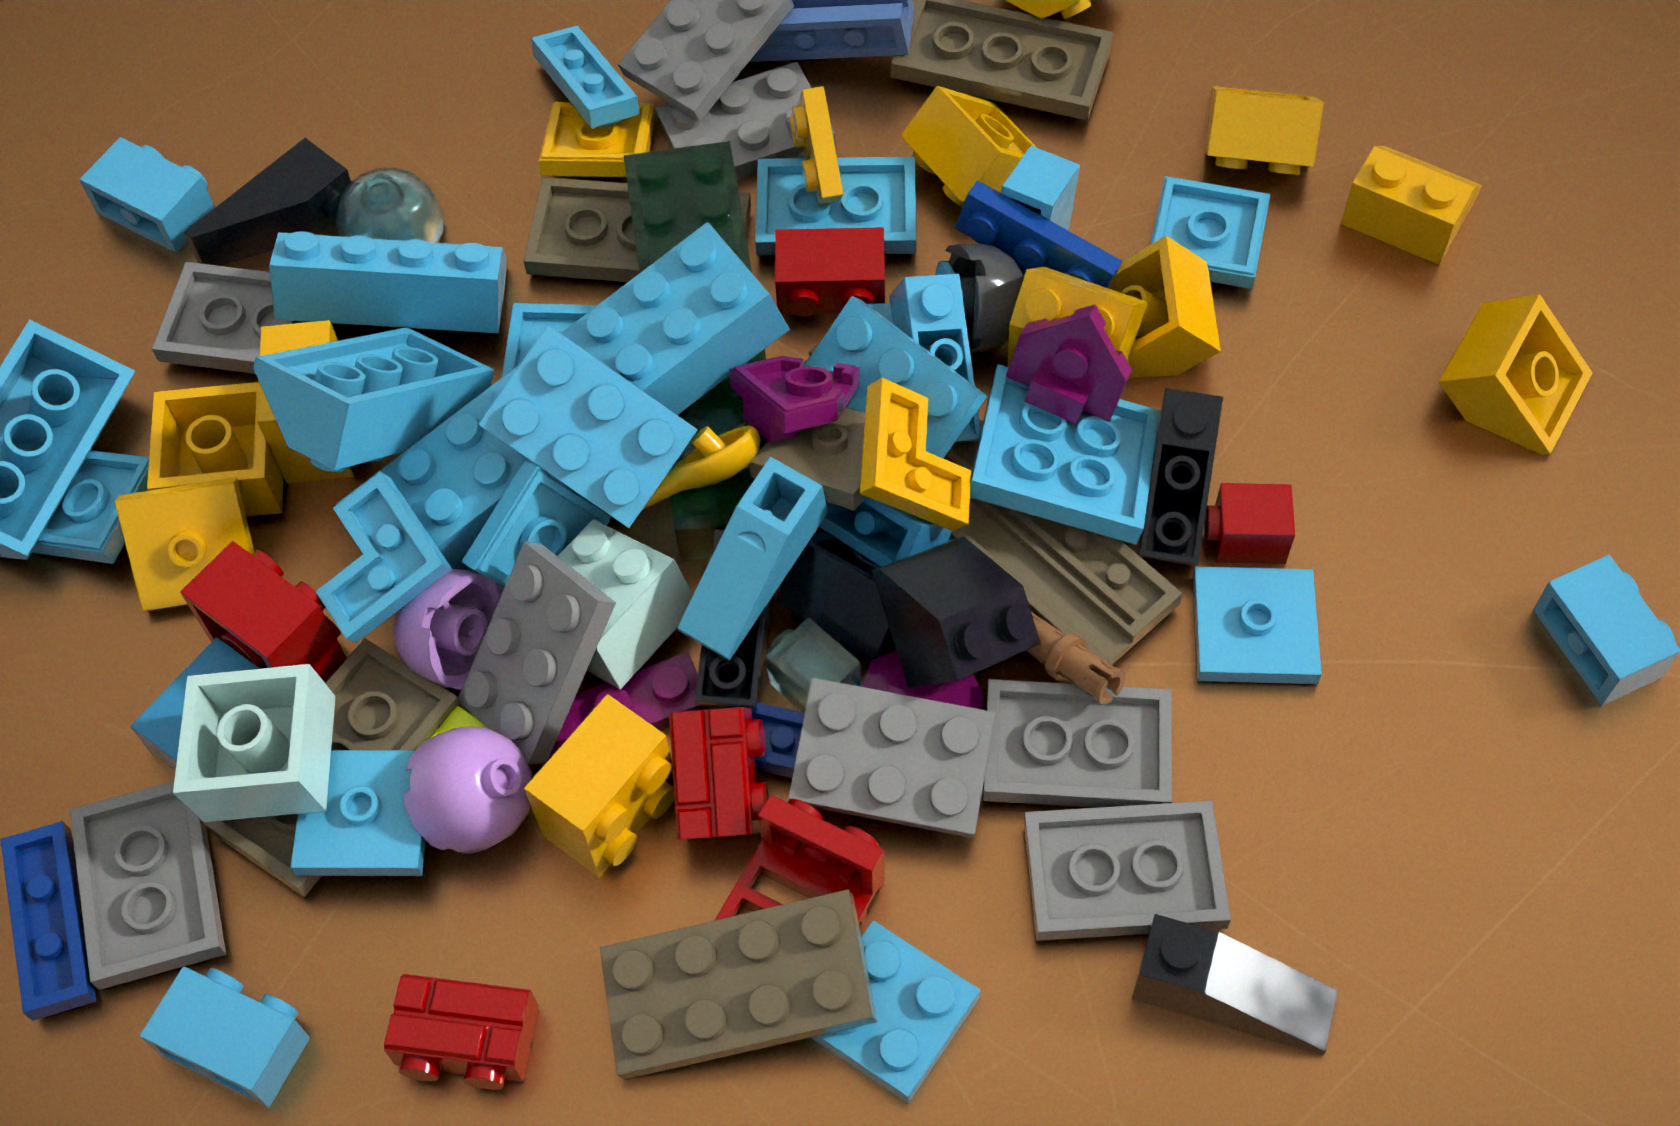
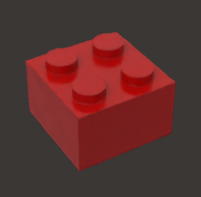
M232 541L180 591L211 642L216 637L260 669L310 664L326 683L347 659L337 640L341 632L324 615L323 610L326 607L316 591L302 581L296 586L289 583L283 578L284 572L279 565L261 550H257L252 555Z

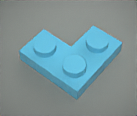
M381 471L333 507L363 555L316 590L317 595L345 638L355 643L359 642L421 592L452 570L392 479Z

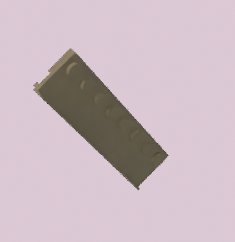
M818 345L809 351V358ZM978 441L954 443L943 459L967 468L972 473ZM970 498L969 524L952 531L948 540L959 537L968 539L1023 585L1032 613L1066 635L1075 633L1086 641L1085 644L1088 650L1111 665L1178 607L1183 594L1121 540L974 498Z

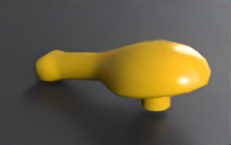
M748 425L725 432L719 436L709 426L701 429L691 440L696 449L669 470L642 510L681 491L714 485L727 480L746 468L759 451L760 437L757 429Z

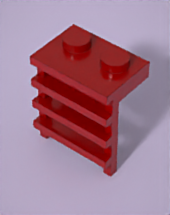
M770 794L758 815L762 840L715 920L735 916L741 905L752 911L783 905L751 889L756 878L761 874L807 898L849 889L854 896L858 923L862 924L867 915L868 906L876 892H879L884 884V849L878 847V842L871 835L859 828L846 826L843 830L822 820V815L814 807L801 800L790 799L787 803Z

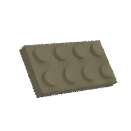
M915 0L909 55L893 56L891 61V78L932 87L940 86L964 94L1088 121L1112 48L1114 32L1050 18L1040 19L1031 14L965 0Z
M542 177L523 261L526 274L629 282L707 222L742 261L751 211L750 193Z
M366 638L362 640L325 683L336 696L331 750L416 751L423 741L431 738L456 706L462 707L457 696L440 685L413 673L404 662ZM298 814L204 823L214 836L303 897L308 894L322 877L296 876L290 868Z
M849 889L600 947L616 1072L624 1080L877 1022L854 896Z

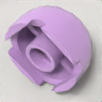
M452 569L397 611L393 626L395 648L408 669L441 687L462 690L503 593L502 585L476 571Z
M460 727L442 732L423 741L408 760L406 771L412 769L409 779L410 790L404 791V805L414 828L431 846L440 850L450 848L454 851L462 852L461 854L480 852L513 835L528 814L530 803L524 787L532 780V772L521 750L510 739L486 727Z

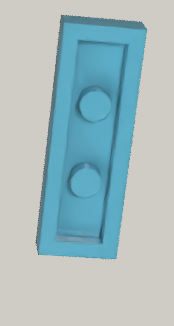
M578 25L531 38L533 56L591 129L598 126H612L620 122V120L639 115L638 96Z

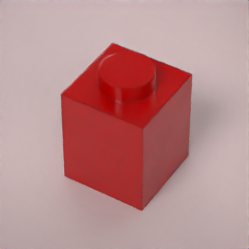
M1220 484L1215 505H1207L1204 521L1205 539L1215 540L1216 563L1286 564L1295 538L1291 484Z

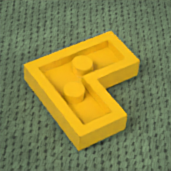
M824 86L803 89L798 105L792 107L789 125L794 148L803 147L805 158H810L809 160L802 161L807 193L816 192L818 205L839 202L844 193Z
M880 378L867 386L860 494L951 531L968 525L971 470L926 451L929 398L885 378Z

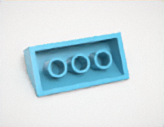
M304 231L294 233L278 232L269 264L275 320L307 322L330 320L331 323L498 333L508 260L503 247L484 246L478 243H465L461 245L431 243L421 239L401 241L372 239L363 235L340 237L314 235Z
M30 319L0 366V557L24 560L28 559L135 375V370Z
M407 327L255 357L253 367L287 446L311 458L310 462L315 467L329 472H342L350 466L368 461H381L386 456L406 451L491 386L494 369Z

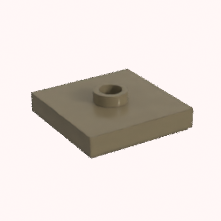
M846 407L837 421L798 430L797 437L773 443L767 441L749 463L751 478L755 479L771 456L822 485L826 502L855 511L866 498V496L860 494L865 413Z

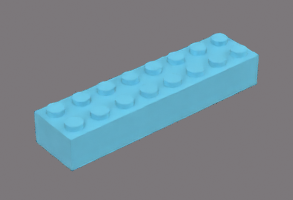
M707 222L561 334L670 411L679 415L730 376L731 368L747 363L789 331L790 328L769 292ZM518 366L378 471L392 479L452 569L474 571L462 563L463 558L524 460L530 461L478 425ZM345 496L343 499H341V500H340L339 502H337L336 504L340 503V502H341L342 500H344L347 496Z

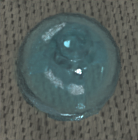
M396 167L375 168L360 174L347 185L337 204L336 224L340 237L363 235L372 239L401 241L421 239L431 243H441L440 236L443 233V229L445 230L443 211L430 185L412 172Z

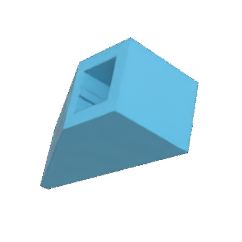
M959 273L904 277L889 296L893 324L975 386ZM978 410L955 443L979 441L981 426Z
M770 456L736 506L677 627L678 631L728 661L731 659L828 514L822 485Z

